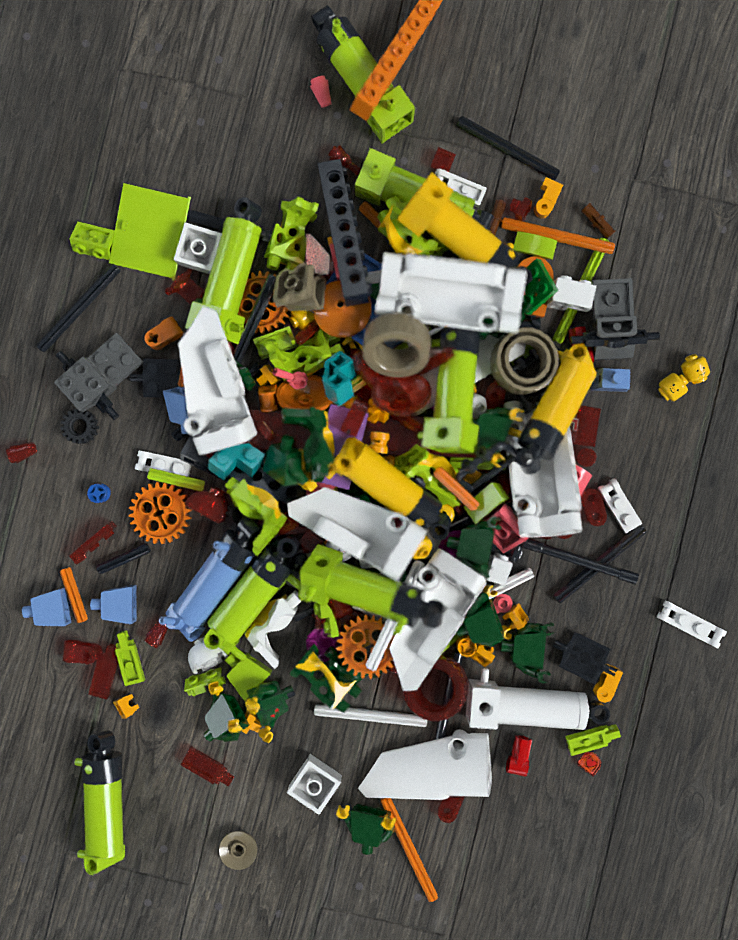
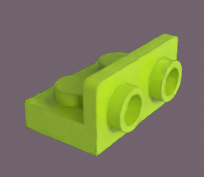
M77 222L70 237L72 250L79 254L109 260V250L113 243L115 230Z

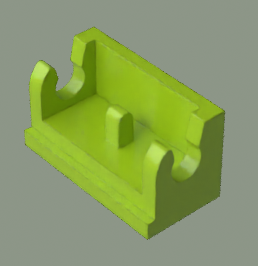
M290 326L253 339L262 360L269 358V353L264 345L266 342L272 341L278 349L283 351L298 347Z
M490 483L475 497L479 502V506L475 511H471L467 506H464L474 523L477 524L482 522L484 517L500 503L508 500L509 497L501 484Z

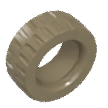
M389 313L377 317L367 326L363 340V357L374 371L389 377H407L418 373L427 365L430 357L431 336L426 325L419 319L403 313ZM398 339L407 341L412 346L405 349H392L381 342Z
M523 327L518 328V333L508 332L494 345V349L491 351L490 370L496 383L502 389L512 394L527 395L543 389L552 381L558 369L559 357L553 341L546 334L535 328ZM515 344H528L537 351L541 365L539 372L534 378L525 379L513 372L509 363V354Z

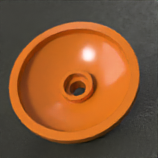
M336 280L326 285L324 308L322 310H314L313 314L316 323L326 334L337 338H347L358 334L368 324L372 313V304L369 297V303L346 307L341 280ZM343 302L344 306L338 307V303Z
M317 375L308 376L307 385L301 389L293 388L285 380L279 385L276 392L277 401L282 408L309 409L310 407H315L319 410H325L332 404V401L326 397L322 381L323 377Z

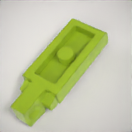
M127 630L119 632L117 634L119 643H116L115 652L124 685L128 686L144 682L145 677L136 644L133 639L130 640Z
M615 724L595 727L565 737L570 755L574 756L606 747L611 740L620 738L621 735Z

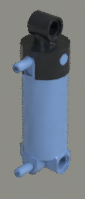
M248 517L242 519L237 525V532L226 530L221 539L214 542L212 553L177 602L169 606L166 611L167 617L159 619L160 624L166 625L169 629L179 630L190 642L196 640L203 633L205 623L256 556L252 550L254 547L253 542L260 535L262 528L253 519Z

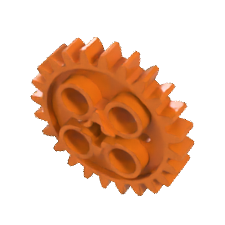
M259 271L258 276L252 272L251 278L247 280L238 315L246 318L244 326L252 312V309L246 311V305L252 303L254 307L256 303L255 300L248 298L247 295L250 294L258 298L260 293L255 294V288L258 286L263 287L267 276L271 274L268 271L265 276L261 271ZM270 298L268 305L275 307L276 311L266 307L264 312L269 311V317L266 320L261 318L255 334L258 333L259 329L262 334H265L266 329L271 333L272 327L279 330L278 323L280 322L285 325L283 318H290L286 314L289 310L285 306L277 307L275 302L271 303Z
M156 482L155 487L152 483L148 484V489L142 487L143 494L136 492L135 494L138 499L131 500L135 506L129 507L134 513L128 516L134 517L130 524L137 525L134 532L140 530L139 537L146 535L147 542L153 538V544H156L159 539L161 544H165L166 539L170 543L173 542V537L176 539L180 538L178 532L185 533L183 526H190L186 520L192 519L191 516L187 515L192 509L186 507L191 502L184 501L187 495H180L182 489L174 491L175 485H171L168 488V484L164 483L161 487L160 482ZM165 495L170 498L168 506H165L162 502ZM147 502L152 505L151 512H147L144 508ZM163 510L164 514H162V516H158L157 512ZM171 513L175 514L177 517V521L175 524H172L169 521V515ZM153 520H156L159 524L157 530L151 527Z
M365 614L362 621L359 616H357L356 623L350 620V627L344 625L346 633H339L343 639L337 640V643L342 644V646L336 648L337 651L342 652L338 658L345 659L342 662V666L348 664L347 672L353 669L354 676L361 673L362 679H364L365 674H368L369 678L372 679V674L374 673L379 678V671L387 674L385 667L393 668L390 663L394 661L390 646L395 635H392L387 645L384 659L379 662L377 669L373 671L366 667L367 650L363 648V646H366L365 630H369L370 645L375 646L377 641L372 639V634L376 631H382L384 627L382 617L375 621V615H373L371 620H368ZM355 633H360L363 635V640L356 643L352 640V636ZM358 652L365 655L364 661L360 663L354 660V655Z

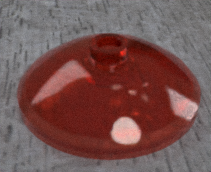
M417 373L407 377H389L384 375L373 385L371 395L374 405L381 411L391 415L404 416L423 409L431 399L432 388L429 381Z

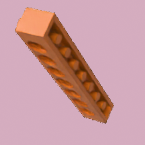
M443 0L418 1L356 96L350 109L352 112L366 121L369 119L435 16Z

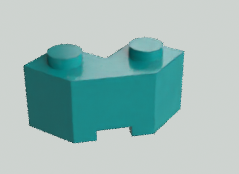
M338 351L325 361V373L322 381L326 397L340 407L354 396L351 380L356 377L353 359Z
M249 443L230 446L217 450L209 460L208 469L223 480L228 477L235 467H238L252 477L263 464L265 454Z

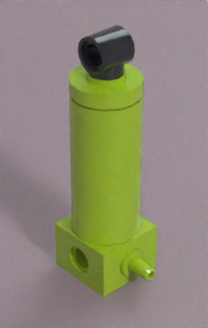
M370 148L355 183V196L380 206L382 201L386 203L392 197H397L400 202H409L426 178L395 166V158ZM453 191L449 199L489 231L495 217L483 210L475 211L473 209L475 199Z
M241 197L235 204L234 211L237 218L227 217L225 220L202 303L192 301L185 328L189 329L203 306H206L217 312L227 342L239 344L241 334L244 331L246 318L238 315L262 231L260 227L254 225V222L258 221L261 216V207L246 197Z

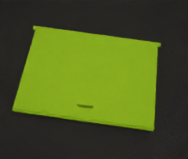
M123 183L109 263L169 277L175 281L178 264L174 261L184 224L187 220L191 197L184 198Z

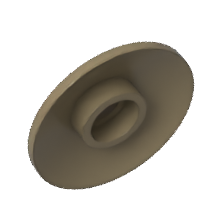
M244 831L230 832L222 839L219 846V855L222 862L234 870H242L252 865L258 851L254 838ZM240 845L243 849L238 850L236 846Z

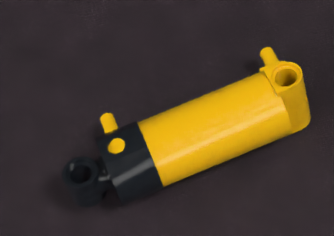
M576 344L570 350L566 349L564 352L557 350L560 364L556 375L546 388L531 418L527 421L522 431L512 427L508 431L509 435L518 438L517 443L523 448L517 454L516 461L525 474L532 475L537 473L541 467L540 459L552 460L564 439V435L596 377L595 367L586 346L583 344Z
M349 437L345 440L340 452L334 458V462L329 469V475L326 478L331 479L336 473L341 476L345 475L391 512L401 514L424 529L429 528L432 538L436 540L447 538L451 519L448 515L440 513L442 503L414 483L359 439Z

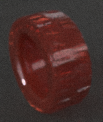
M443 654L440 655L431 669L444 671L452 680L454 692L449 702L434 704L428 701L421 692L420 686L414 691H403L405 702L410 710L422 719L432 722L447 720L457 714L464 706L469 694L468 676L464 668L453 658Z

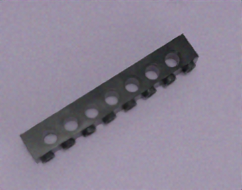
M340 159L318 163L345 305L349 307L369 303V295L372 294L370 282L366 283L365 277H369L366 265H362V260H365L363 248L358 246V243H361L360 232H355V227L358 226L356 214L352 215L351 212L354 210L353 199L348 198L351 190L349 182L345 183V178H348L346 166L342 167Z
M190 435L180 453L181 461L221 479L208 469L209 460L217 450L209 452L207 456L199 455L193 441V436ZM262 467L253 475L259 476L261 478L260 481H254L245 472L237 473L234 469L224 480L228 482L234 477L237 481L241 482L244 479L247 484L269 492L277 500L278 507L288 509L287 503L307 496L306 490L302 488V485L284 486L265 473ZM276 484L278 489H271L269 485ZM292 492L296 496L294 498H290L286 495V493Z

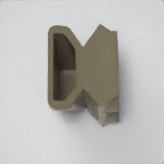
M302 263L295 270L284 269L276 276L274 302L277 307L285 306L289 311L322 310L324 308L326 279L322 275L314 276V265Z

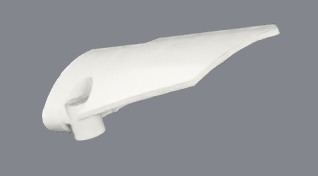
M203 306L199 315L179 342L188 419L184 422V428L188 434L193 436V441L199 455L241 444L257 434L243 396L245 388L217 312Z
M459 729L454 731L452 736L382 752L358 789L366 798L444 800L449 796L489 797L492 785L488 733L467 734L464 730ZM455 740H460L463 743H457Z

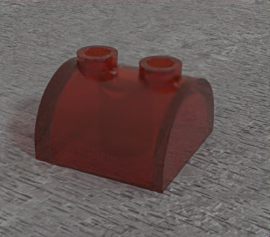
M211 487L210 490L192 494L184 505L220 524L225 522L228 511L227 506L229 504L223 496L225 493L223 490Z

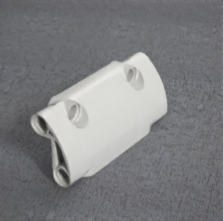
M385 253L380 294L376 303V315L389 313L406 314L403 312L402 306L408 305L412 308V313L407 315H411L423 323L486 332L495 330L518 333L527 271L505 268V266L435 256ZM490 316L494 321L492 324L487 325L482 319Z
M519 401L506 402L503 407L521 410L523 404ZM535 409L526 415L518 412L516 418L522 420L519 422L513 420L510 427L518 428V430L522 431ZM569 426L552 460L540 459L541 467L537 473L528 475L514 461L509 464L513 506L517 511L520 537H550L582 532L579 512L581 510V498ZM507 434L505 441L516 449L521 448L517 443L518 438ZM528 502L527 509L522 510V505Z

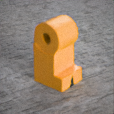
M547 177L544 179L540 187L541 190H544L543 196L534 207L536 217L541 219L548 217L557 201L563 184Z
M614 666L611 667L617 669V672H614L616 673L613 677L603 671L599 682L593 688L595 696L604 703L612 700L623 674L619 668Z

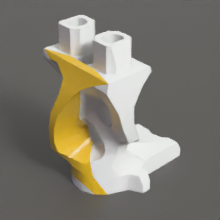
M296 590L289 596L285 594L269 601L253 621L251 627L244 633L254 650L258 651L274 669L279 664V655L270 646L267 633L284 629L291 622L298 609L297 605L301 602Z

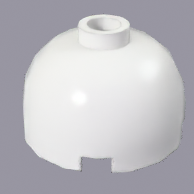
M203 637L194 642L195 646L188 653V662L192 672L197 674L198 669L202 668L203 672L223 662L221 658L223 656L227 658L228 655L219 647L214 650L207 648Z

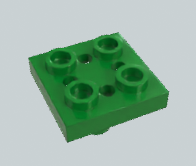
M537 258L526 267L533 277L532 281L524 288L525 295L523 292L522 298L526 300L523 306L524 309L527 308L529 303L532 304V310L526 313L528 315H531L559 291L543 262Z

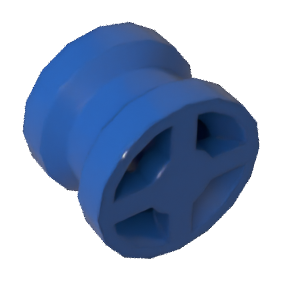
M94 484L89 487L87 495L92 502L102 503L109 499L111 491L105 484Z

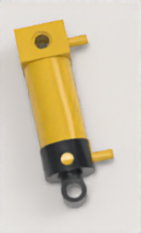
M431 173L408 202L397 220L418 237L426 230L462 260L505 266V268L526 270L525 288L532 281L533 277L526 267L516 266L521 255L513 250L514 245L512 243L506 244L499 240L452 202L449 197L454 190Z

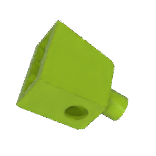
M231 653L224 660L232 667L226 676L243 700H246L249 697L247 690L263 683L272 670L248 653L244 661H240Z

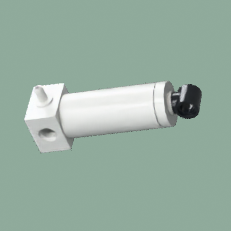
M486 668L481 669V680L468 679L466 719L469 726L473 728L498 729V724L584 730L588 720H592L597 724H604L610 718L609 709L598 700L588 703L587 695L584 692L498 686L495 681H488L489 669ZM601 708V709H602L601 714L598 715V716H595V715H594L595 711H596L597 709Z

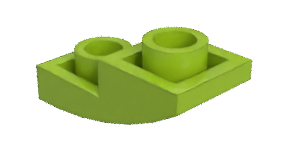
M517 231L513 250L517 253L553 260L557 240Z
M314 603L315 615H318V618H326V622L323 623L325 634H328V637H338L337 623L329 605L324 606Z

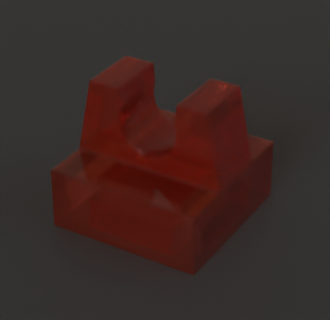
M526 197L522 202L515 198L512 200L510 211L515 213V220H525L532 208V200Z

